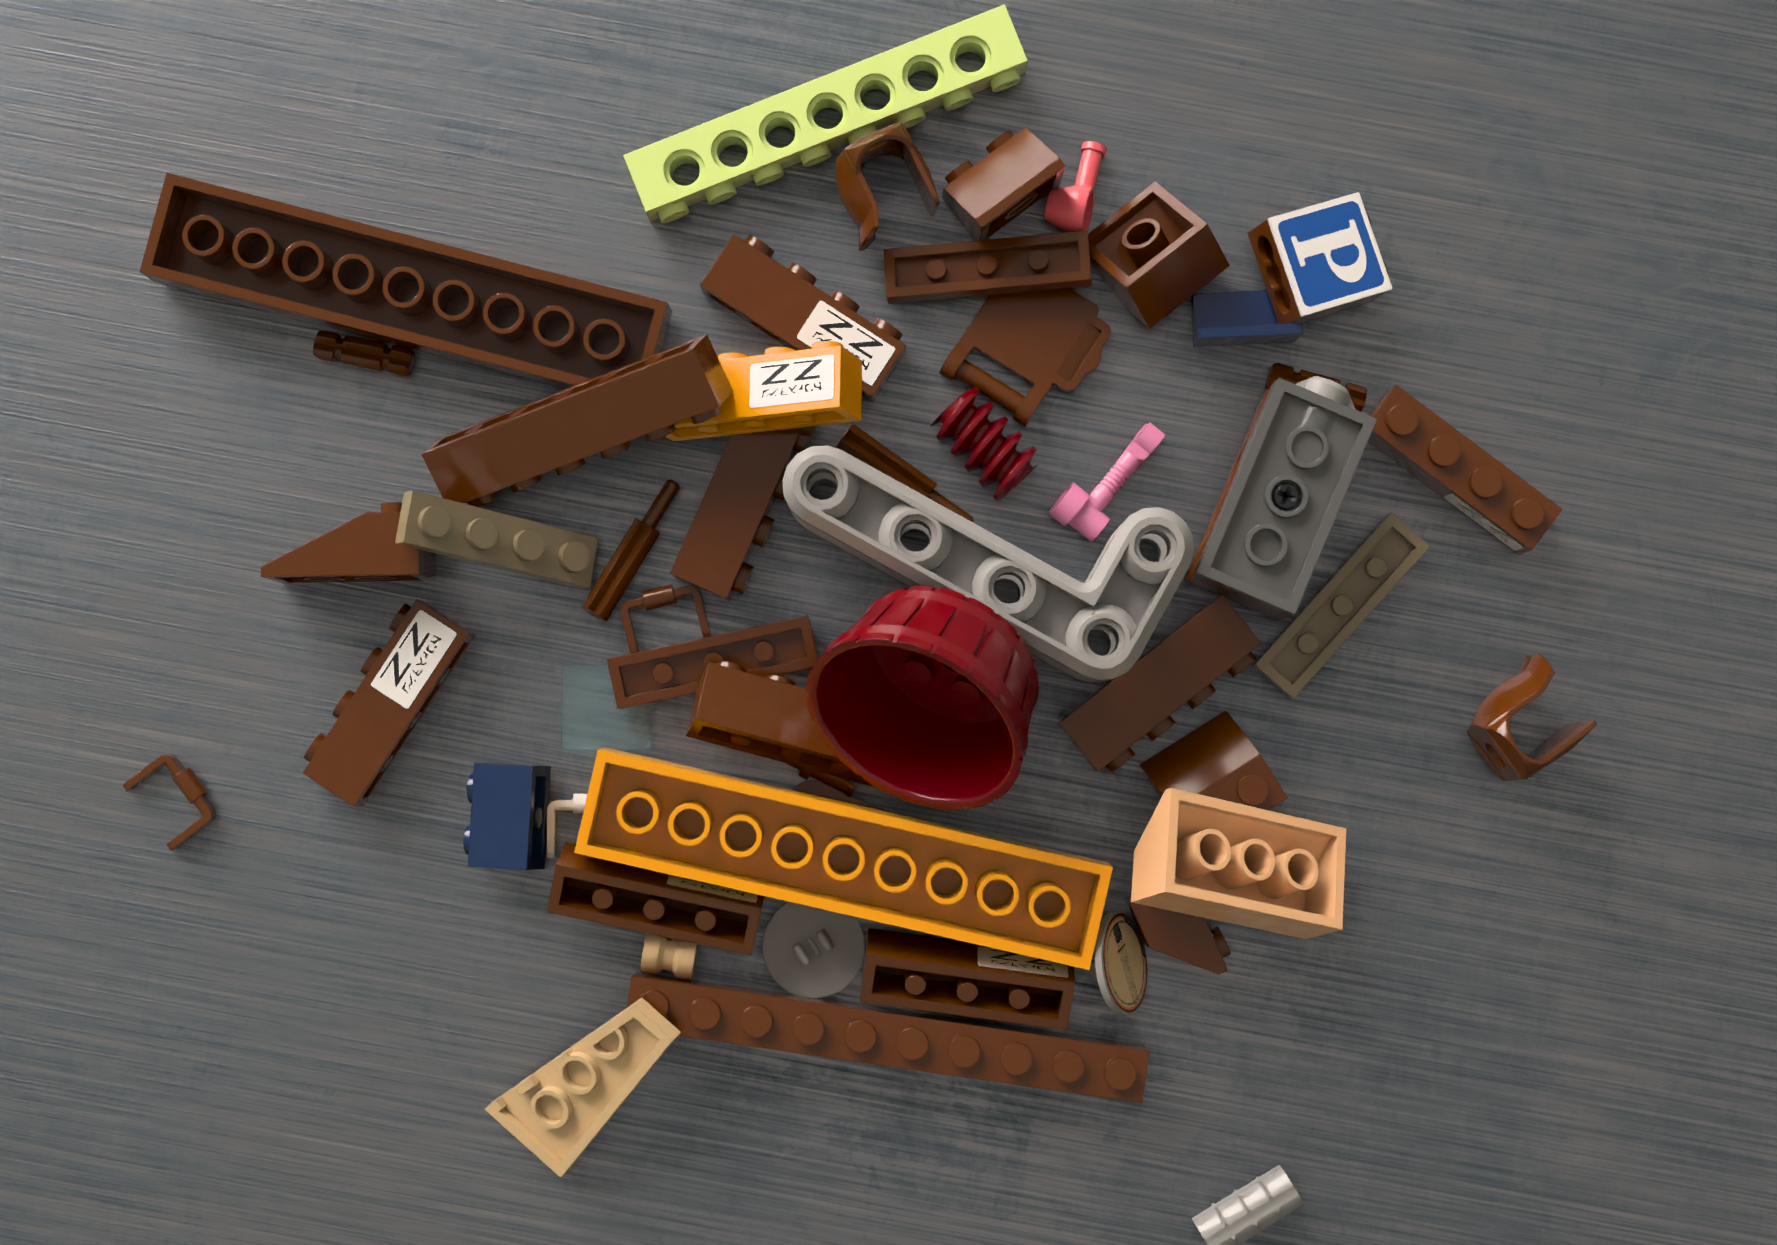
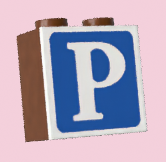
M1359 192L1270 217L1247 233L1278 324H1297L1369 303L1392 290L1387 266L1381 257L1371 228L1370 217L1364 208Z

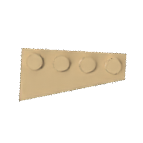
M641 997L495 1099L484 1110L561 1178L570 1170L681 1032Z

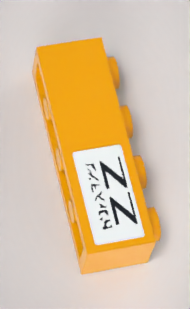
M834 341L815 342L812 344V349L798 351L788 347H770L765 349L764 355L747 356L734 352L722 353L718 355V359L733 389V392L720 406L722 412L699 424H693L691 418L675 423L676 429L665 437L672 441H683L861 421L862 360L845 349L843 344Z

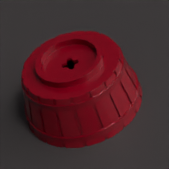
M911 586L909 589L905 587L877 599L866 609L856 623L829 644L809 672L806 681V693H808L806 695L807 708L812 721H815V728L829 749H832L834 754L857 775H861L862 779L890 795L894 794L897 798L926 807L933 806V808L964 810L965 807L968 809L982 807L992 803L994 799L998 800L1005 795L1014 785L1020 773L1022 762L1027 753L1031 716L1039 693L1038 670L1035 659H1032L1033 655L1022 636L1017 634L1018 631L1000 614L994 613L993 609L972 597H965V594L940 587L939 589H935L933 586Z

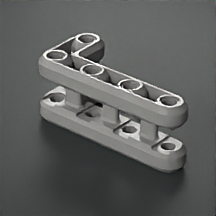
M828 445L811 446L798 453L787 465L782 480L783 494L795 521L810 533L908 587L933 586L935 589H939V587L982 602L993 609L994 613L1000 614L1018 631L1017 634L1022 636L1034 657L1076 680L1089 684L1112 680L1128 672L1136 663L1187 572L1194 554L1193 535L1182 518L1173 511L1160 507L1143 508L1129 515L1109 537L1086 581L1082 583L843 450ZM820 483H830L837 488L835 494L826 500H819L811 496L812 490ZM910 532H918L927 538L929 545L922 551L913 552L907 550L902 545L901 539ZM1140 542L1149 543L1155 548L1157 552L1156 562L1148 561L1142 556L1139 549ZM1002 581L1012 583L1018 591V601L1011 604L1001 602L994 593V584ZM1090 631L1100 632L1107 639L1108 650L1104 656L1095 654L1090 649L1087 639Z

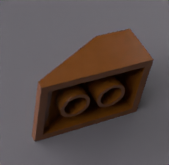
M402 502L381 503V512H365L261 566V577L280 583L436 581L435 553L395 544Z

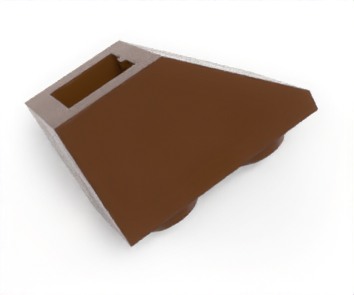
M1131 895L1124 898L1147 947L1218 975L1228 971L1223 958L1230 956L1231 953L1219 927L1210 930L1203 917L1132 903Z

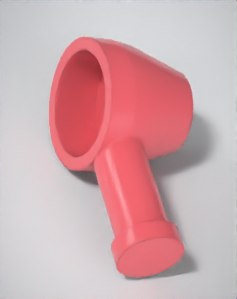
M1094 141L1082 143V157L1075 185L1050 190L1045 208L1046 222L1063 232L1085 231L1089 229L1094 207V189L1102 158L1106 155V146Z

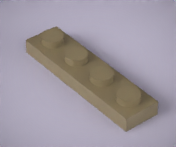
M417 491L404 492L395 544L584 589L591 586L598 538Z
M1389 513L1257 659L1253 666L1287 697L1294 699L1430 546L1394 513Z

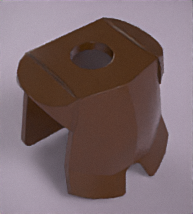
M901 122L884 127L847 146L836 158V181L840 198L848 214L860 230L859 251H864L876 239L875 232L879 228L878 204L861 172L862 167L870 160L882 155H895L902 158L931 217L935 215L939 206V198L930 170L913 143L907 129Z
M1535 653L1532 659L1531 656L1526 655L1520 672L1501 683L1487 696L1467 730L1468 736L1477 750L1503 781L1522 780L1532 777L1541 769L1573 749L1597 725L1595 720L1567 724L1528 756L1518 748L1512 738L1510 720L1515 713L1545 691L1555 674L1550 663L1539 653Z

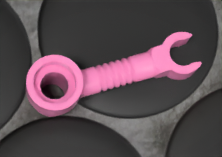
M1151 422L1145 424L1116 461V465H1113V468L1109 470L1110 472L1103 477V480L1100 481V484L1095 487L1090 495L1073 482L1053 504L1048 514L1063 527L1069 524L1087 540L1092 542L1110 520L1102 511L1114 498V495L1117 494L1123 483H1126V479L1130 478V475L1135 472L1139 465L1165 437V434Z

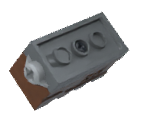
M1319 376L1311 377L1296 384L1278 378L1262 394L1246 437L1234 460L1227 482L1215 505L1208 527L1196 550L1184 581L1220 596L1223 594L1226 599L1275 620H1281L1296 614L1377 421L1376 418L1355 409L1350 394L1344 386Z

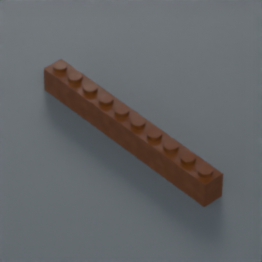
M636 972L631 976L627 1007L642 997L681 1032L679 1035L681 1037L1137 1103L1143 1102L1149 1050L1145 1045L824 998L798 996L789 993L699 980L686 981L658 974L652 975Z

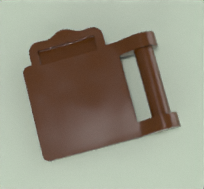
M1070 288L989 295L959 342L946 358L939 374L950 381L956 377L972 388L977 386L980 389V393L1015 414L1013 420L1026 427L1052 385L1063 392L1071 393L1078 387L1083 377L1092 373L1099 366L1102 347L1109 339L1111 329L1106 322L1097 318L1098 306ZM973 348L1034 385L1026 397L967 361L966 359Z

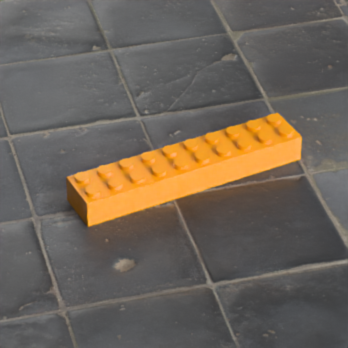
M607 747L597 750L574 851L577 854L1090 970L1113 867L1108 862Z

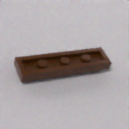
M1088 230L884 249L886 297L889 304L1092 286Z
M809 615L609 657L607 658L617 709H623L696 693L698 680L708 662L714 664L718 662H732L745 668L747 673L766 678L771 675H780L812 668L818 657Z

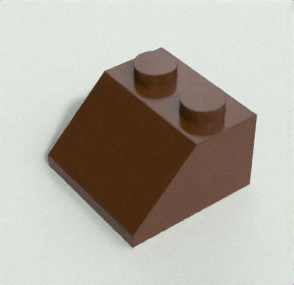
M1026 127L1016 135H1013L1010 130L1004 132L986 147L989 155L974 166L969 160L965 161L945 177L948 185L943 188L942 198L974 241L989 239L1048 196L1051 189L1060 187L1065 164Z
M1156 181L1088 233L1090 264L1120 302L1149 329L1230 266L1209 225Z
M1227 711L1220 713L1139 764L1160 799L1166 789L1174 788L1270 810L1288 798L1259 751Z

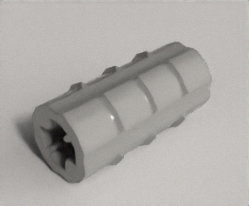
M1277 1165L1263 1175L1256 1176L1255 1180L1240 1189H1234L1232 1194L1217 1203H1212L1209 1208L1191 1219L1207 1245H1240L1256 1234H1262L1264 1229L1277 1221H1284L1287 1215L1304 1206V1203L1283 1168Z

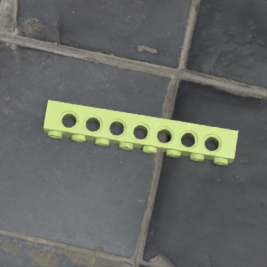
M1004 4L623 156L649 220L653 221L660 218L661 223H668L687 215L690 212L688 206L706 199L708 204L720 203L736 195V187L751 181H755L757 186L768 184L781 178L784 175V168L802 162L804 167L821 163L832 156L830 150L847 143L852 144L894 123L901 122L905 128H909L926 119V112L944 106L946 111L960 108L974 99L972 94L991 87L993 92L1008 89L1021 81L1019 75L1026 72L1028 60ZM972 52L982 58L984 65L976 72H965L958 67L956 59L963 53ZM927 71L936 78L937 83L928 91H918L909 84L908 80L915 72ZM878 89L885 92L890 99L889 103L880 110L868 109L861 102V98L869 90ZM824 108H833L842 115V120L836 127L824 129L814 122L815 115ZM783 126L791 129L795 137L792 143L786 147H773L766 140L769 132L776 127ZM731 145L741 146L748 152L745 161L735 167L726 166L719 160L721 152ZM682 164H692L700 170L698 179L687 186L678 185L672 180L675 169Z

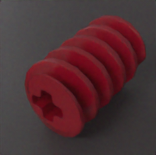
M976 386L964 392L950 404L930 427L942 423L936 436L940 443L954 437L957 438L950 451L954 457L968 452L971 453L965 465V469L968 472L981 467L985 468L979 480V484L982 487L995 482L999 483L993 495L994 500L999 502L1038 466L1030 464L1037 449L1031 446L1019 452L1016 450L1022 437L1021 432L1018 431L1006 437L1002 435L1008 419L1004 416L992 422L988 420L994 404L990 401L976 407L973 403L980 391Z

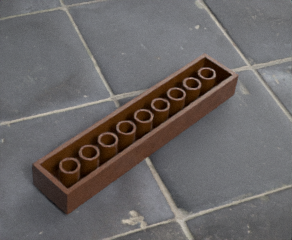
M166 173L140 268V273L155 283L408 347L564 389L662 352L672 314L668 302L170 173Z

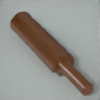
M855 423L850 425L840 437L836 448L843 450L967 520L974 521L971 515L934 490L937 485L936 482L861 430Z
M671 479L667 480L643 520L635 518L583 605H581L590 615L597 619L608 621L607 619L658 538L660 533L655 528L680 489L678 483Z

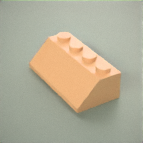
M1174 788L1166 789L1134 850L1131 902L1302 939H1309L1343 930L1346 828Z

